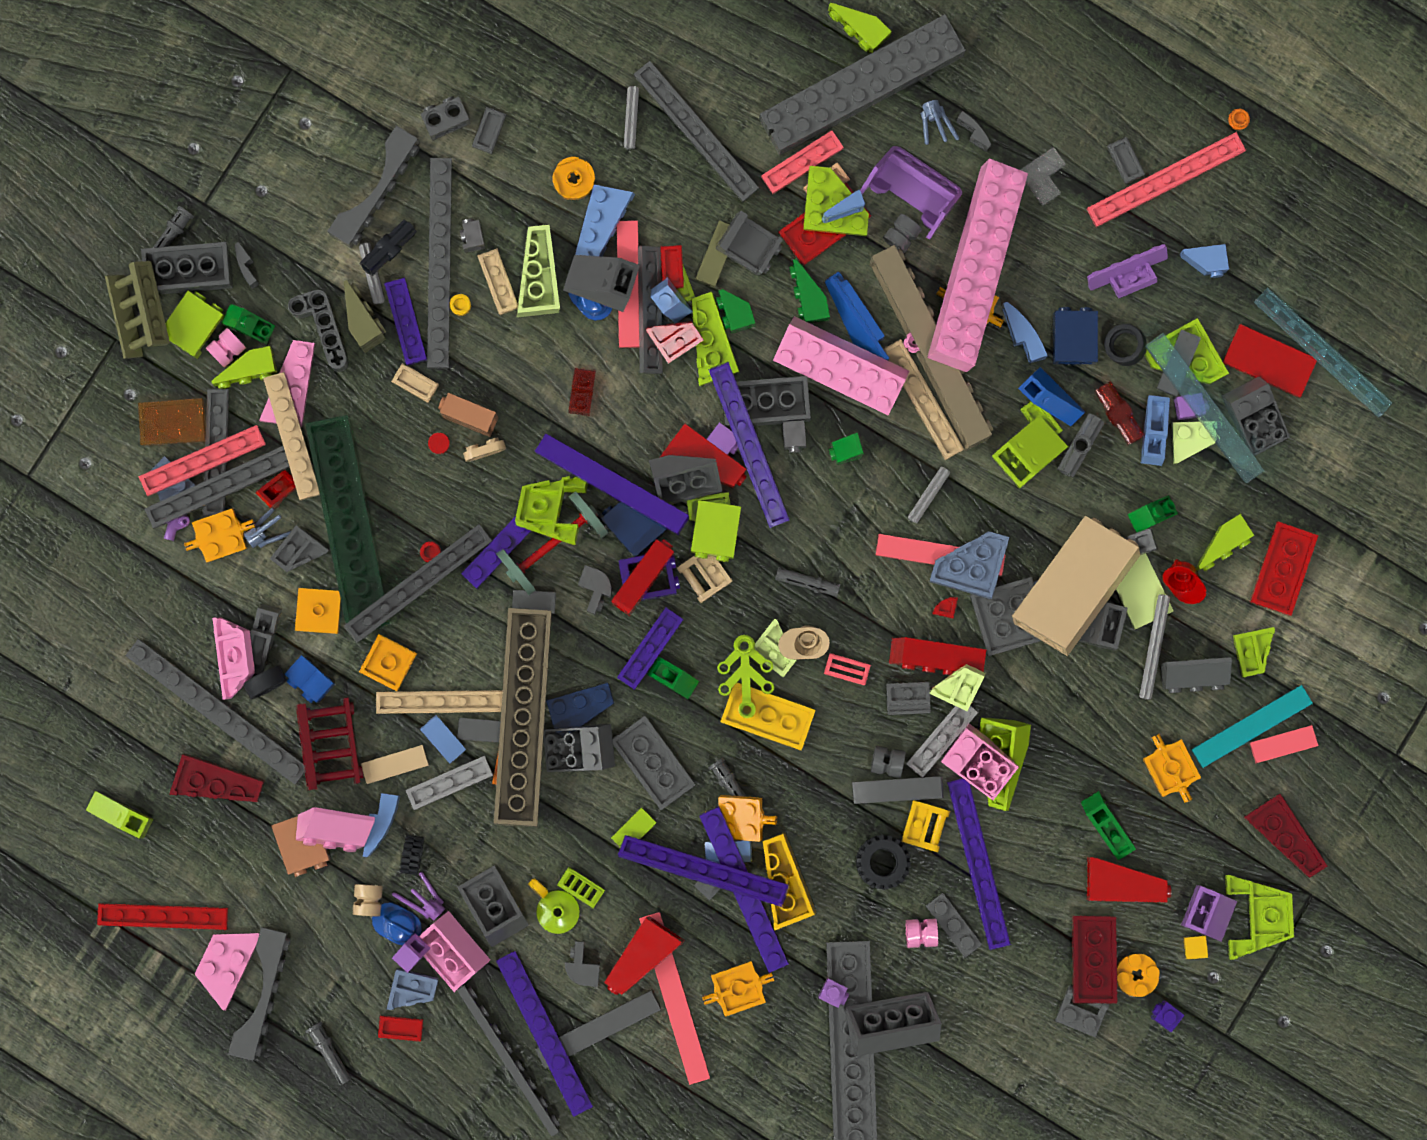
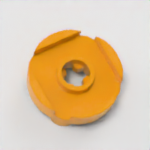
M578 157L563 159L558 163L553 173V184L556 191L567 200H579L586 197L592 191L595 183V174L592 166L587 161L585 162ZM574 173L575 176H580V179L577 180L576 184H573V182L568 181V179L571 178L570 174Z
M1131 954L1120 960L1117 965V984L1124 993L1133 997H1144L1156 988L1159 981V969L1150 957L1144 954ZM1140 969L1143 977L1141 980L1137 979L1134 981L1132 971Z

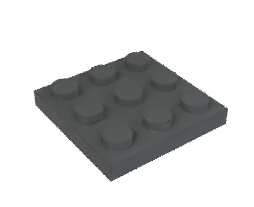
M1032 577L995 587L992 599L970 594L987 656L1041 641L1015 625L1012 615L1034 587Z

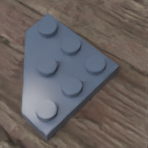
M988 531L981 535V537L964 544L946 556L940 557L935 561L930 582L992 599L1009 537Z

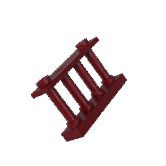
M349 697L342 699V706L310 710V708H306V703L296 705L307 791L316 790L320 782L353 778L354 784H359L360 779L363 778L362 766H358L351 719V715H354L353 702H349ZM339 714L345 715L346 727L318 731L309 729L308 721H311L312 718ZM348 736L349 748L323 752L312 751L311 742H315L316 739ZM349 756L351 758L352 769L321 774L315 772L314 764L318 763V761Z

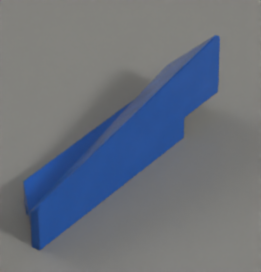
M840 272L826 279L825 284L853 344L889 361L888 355L879 344L885 336L850 283L844 280Z

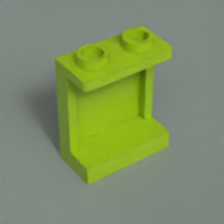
M187 291L165 324L169 341L198 359L202 353L200 351L219 322L223 320L224 315L222 314L223 309L214 303L211 306L205 303L206 298L195 291L192 294Z
M698 501L691 553H695L696 558L707 559L708 556H715L717 561L729 562V559L734 558L741 507Z

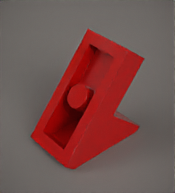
M283 470L257 490L256 494L270 508H278L283 499L296 490L293 477L286 470Z

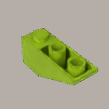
M834 3L829 4V16L835 22L839 21L844 26V31L850 37H856L859 40V46L867 52L869 50L871 53H874L890 38L892 31L876 16Z
M268 346L249 350L211 381L212 384L219 389L231 387L232 383L239 382L240 385L249 384L252 382V379L260 378V380H264L263 378L278 374L273 349Z
M1241 514L1218 528L1195 568L1197 571L1202 568L1204 572L1215 566L1213 561L1219 557L1224 560L1233 554L1232 549L1239 546L1241 549L1251 543L1249 538L1253 537L1254 534Z
M97 791L94 792L86 809L91 814L139 839L145 837L153 821V818Z

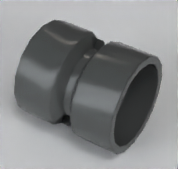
M900 214L894 222L895 227L889 228L883 236V240L890 247L895 245L897 250L901 249L903 254H905L911 246L910 240H915L922 229L911 218Z
M875 745L870 772L877 774L887 772L888 776L900 778L904 765L905 751L898 749L889 751L887 747ZM889 759L888 764L884 763L883 760Z

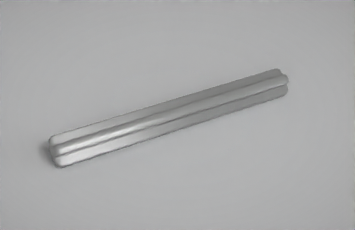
M1158 595L1140 690V698L1150 700L1152 698L1170 603V596Z

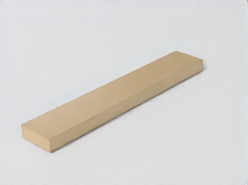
M900 339L884 348L883 350L888 355L890 362L910 371L903 384V388L944 459L947 460L963 451L962 444L902 340Z
M503 690L376 692V714L501 712Z

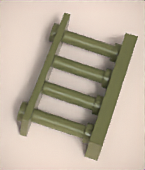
M151 261L130 263L131 274L126 277L125 275L105 276L124 359L143 357L141 347L146 344L148 347L170 344ZM133 283L135 295L132 297L129 296L127 285ZM138 303L140 315L134 318L132 306ZM143 324L145 336L139 338L137 326Z

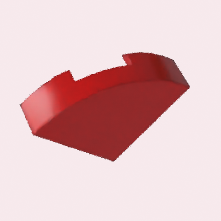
M950 597L942 600L936 605L932 614L953 619L958 598Z

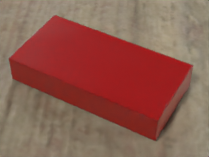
M682 245L661 246L662 281L669 278L676 289L684 288Z
M381 1015L378 1038L421 1042L424 1019Z

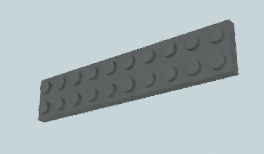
M870 941L826 942L827 977L848 988L846 992L849 993L845 1004H840L839 1008L828 1003L833 1140H877L874 1053L856 1056L850 1041L845 1008L848 1006L872 1002Z

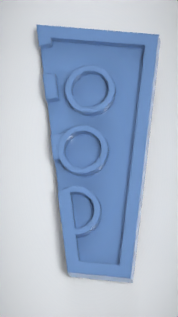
M599 185L593 186L575 255L603 256L609 239L613 237L617 230L615 229L617 224L624 217L629 202L635 196L633 192Z

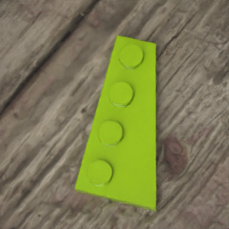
M713 292L692 298L694 326L704 339L696 345L699 386H703L713 382L708 370L710 368L729 362L733 375L740 371Z

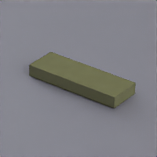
M722 221L718 222L695 280L714 288L727 260L726 255L715 249L729 224Z

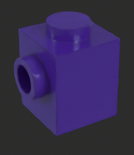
M1163 1001L1154 1007L1151 1019L1172 1033L1184 1015L1168 1002Z

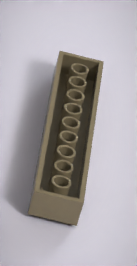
M508 608L494 825L538 827L552 620L551 611Z

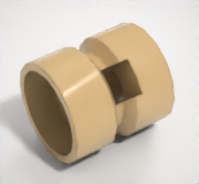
M355 884L354 897L357 898V901L353 902L352 915L381 916V904L378 901L382 898L383 886Z

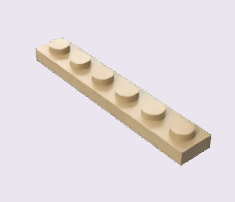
M282 372L265 377L263 379L299 500L302 501L319 496L321 494L285 373Z

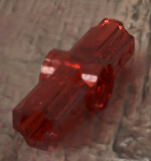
M1111 381L1095 390L1100 402L1106 409L1105 413L1114 427H1117L1127 445L1134 443L1144 436L1133 418L1134 415L1130 406L1125 400H1122Z

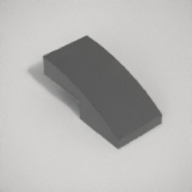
M962 111L956 123L973 133L969 141L987 152L991 145L987 135L974 119Z
M237 242L235 244V252L238 265L250 287L254 289L259 283L247 268L254 262L240 243Z

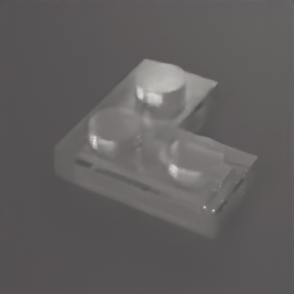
M1054 147L1021 169V171L1028 173L1026 184L1042 206L1061 194L1049 176L1064 167L1066 163Z

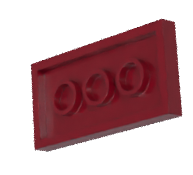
M1072 916L1073 1003L1117 1004L1116 917Z

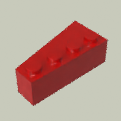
M907 637L892 638L889 664L902 665L903 669L915 670V667L922 668L923 672L930 673L940 670L943 671L944 675H951L967 664L984 672L986 649Z

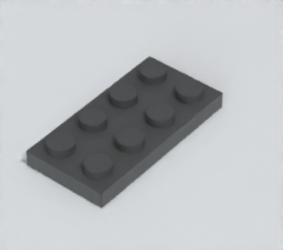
M646 716L613 739L614 747L660 810L695 786V783Z

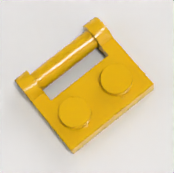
M913 800L901 842L939 852L940 846L938 844L946 817H949L950 811ZM932 813L938 814L931 841L927 843L924 842Z

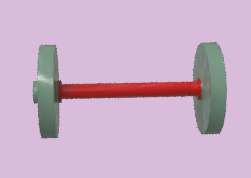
M576 491L571 494L569 498L580 512V517L571 524H578L580 528L583 524L589 523L601 538L606 536L608 532L597 518L599 514L592 505L588 507ZM552 538L520 564H515L504 549L496 554L508 568V571L505 573L512 582L517 580L530 596L536 590L524 576V571L562 541Z

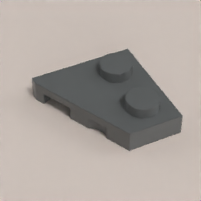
M296 525L271 556L270 560L288 572L326 554L329 550Z

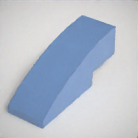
M1008 302L1003 303L1001 308L1014 346L1023 344L1029 364L1045 359L1047 353L1034 328L1016 308Z
M1148 396L1141 463L1162 466L1164 462L1166 438L1168 436L1170 402L1168 397Z
M381 793L378 814H369V816L375 817V822L365 843L363 857H370L387 835L395 818L400 796Z

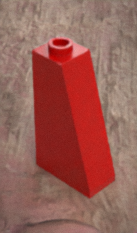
M686 424L682 426L660 456L675 455L716 459L721 484L734 488L736 484L741 486L747 478L745 467Z
M656 539L611 601L612 604L628 616H631L674 555V551L671 550L673 546L663 539L661 542Z
M1087 857L1088 901L1167 902V898H1171V885H1168L1167 880L1098 858Z
M646 917L604 983L608 985L607 989L616 995L619 993L623 995L680 947L685 939L652 917Z

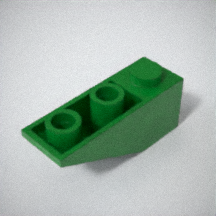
M794 259L793 266H789L791 278H795L797 284L793 289L795 299L800 300L801 307L797 308L799 319L810 324L829 321L830 314L825 294L797 259Z

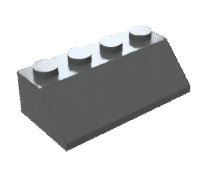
M227 242L141 249L142 261H151L159 295L233 288L232 267Z
M928 992L845 1008L850 1041L856 1056L940 1040L942 1023Z

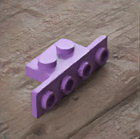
M1166 245L1152 247L1146 252L1133 255L1122 262L1114 263L1110 267L1093 272L1087 276L1089 289L1094 290L1110 283L1119 299L1157 283V277L1151 266L1168 258Z

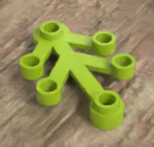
M741 635L734 641V651L725 661L718 664L717 669L722 675L728 674L730 666L740 656L741 666L725 683L719 685L718 691L720 695L728 696L731 693V688L742 679V703L739 705L738 711L743 718L748 719L753 717L756 712L755 705L751 702L750 678L761 687L764 694H771L774 691L773 683L766 681L750 666L749 656L760 664V668L764 673H769L773 670V663L770 660H766L755 650V642L750 636ZM742 642L748 643L749 647L746 650L741 649L740 645ZM764 663H770L771 668L769 670H764ZM722 664H726L728 666V670L726 672H722L720 670V666ZM770 684L772 686L771 691H765L764 685ZM728 686L729 691L722 693L721 687ZM745 706H749L751 708V712L749 714H745L743 712V708Z

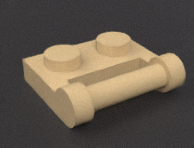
M693 556L677 567L679 573H683L699 596L697 599L700 603H703L732 582L715 556H708L707 559ZM692 565L696 566L711 589L705 592L690 570Z

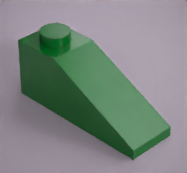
M1099 791L1080 802L1086 815L1117 860L1136 850Z

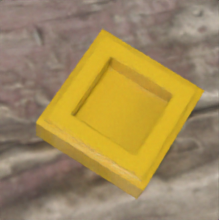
M1206 936L1184 937L1186 959L1208 958Z

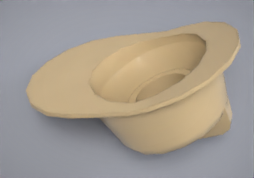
M806 625L800 628L789 629L783 633L779 639L778 647L780 653L788 659H814L823 656L827 652L830 642L829 637L823 630Z

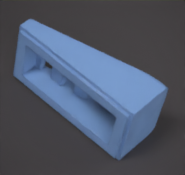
M855 191L823 214L822 222L828 223L863 211L865 202L861 191Z

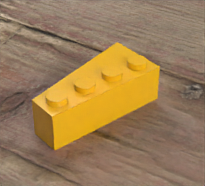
M786 833L763 841L768 879L789 885L783 906L771 904L774 930L815 915L817 912Z

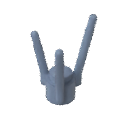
M932 100L922 105L924 111L920 114L923 120L926 145L929 144L927 119L930 122L936 121L943 141L947 142V137L940 121L941 116L954 138L959 140L958 134L946 116L943 106L939 105L938 100Z
M271 508L255 523L256 528L249 529V531L244 533L245 538L253 548L257 545L262 548L266 544L286 538L291 532L289 531L264 540L267 537L264 531L281 519V515H278L260 527L275 511L274 508Z

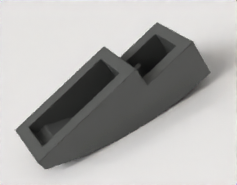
M261 604L258 607L254 625L250 632L255 674H260L265 670L282 609Z

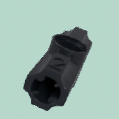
M403 219L389 234H385L376 243L374 249L359 263L362 269L367 274L373 276L388 261L393 260L402 250V247L417 233L414 226L409 221Z

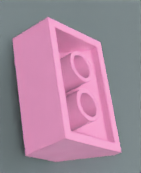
M314 807L298 815L296 840L303 841V844L308 846L322 844L323 848L327 849L341 847L343 851L356 852L357 849L365 846L375 822V817Z
M449 911L419 936L430 947L424 958L453 992L490 961L485 952Z

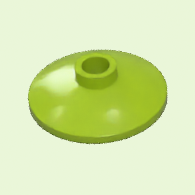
M565 891L549 892L538 903L537 919L540 925L548 932L555 934L565 933L571 930L579 919V905L576 899ZM556 908L561 909V916L557 917L554 915Z

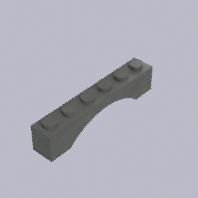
M396 125L385 142V167L377 187L362 203L338 214L327 231L330 236L349 248H352L353 245H358L363 236L361 234L365 227L368 228L374 220L373 214L377 209L380 210L386 201L384 197L396 187L397 177L399 174L403 175L409 165L407 162L410 157H415L420 149L418 145L420 143L416 137Z
M261 927L256 950L263 969L262 994L251 1018L233 1033L228 1055L254 1061L257 1056L260 1057L264 1046V1044H261L262 1035L266 1036L269 1023L266 1020L268 1014H272L275 1002L272 1001L273 993L278 992L280 981L277 980L278 974L283 972L286 961L283 959L284 951L289 950L291 938H288V932Z

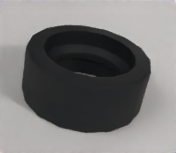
M1120 324L1108 332L1104 347L1106 354L1111 360L1122 366H1131L1143 359L1147 351V341L1144 334L1135 326ZM1123 333L1133 334L1138 341L1136 351L1128 357H1121L1114 350V342Z
M275 666L249 679L243 686L250 699H256L280 687L287 679L280 666Z

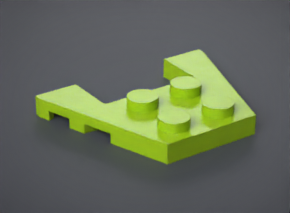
M566 476L556 482L550 483L548 480L522 486L515 518L516 525L576 545L579 532L578 524L558 523L564 492L574 493L576 491L577 493H586L588 483L578 477L570 478V476Z
M1225 875L1226 895L1249 894L1251 939L1228 940L1229 960L1237 959L1238 957L1294 937L1291 893L1235 876Z

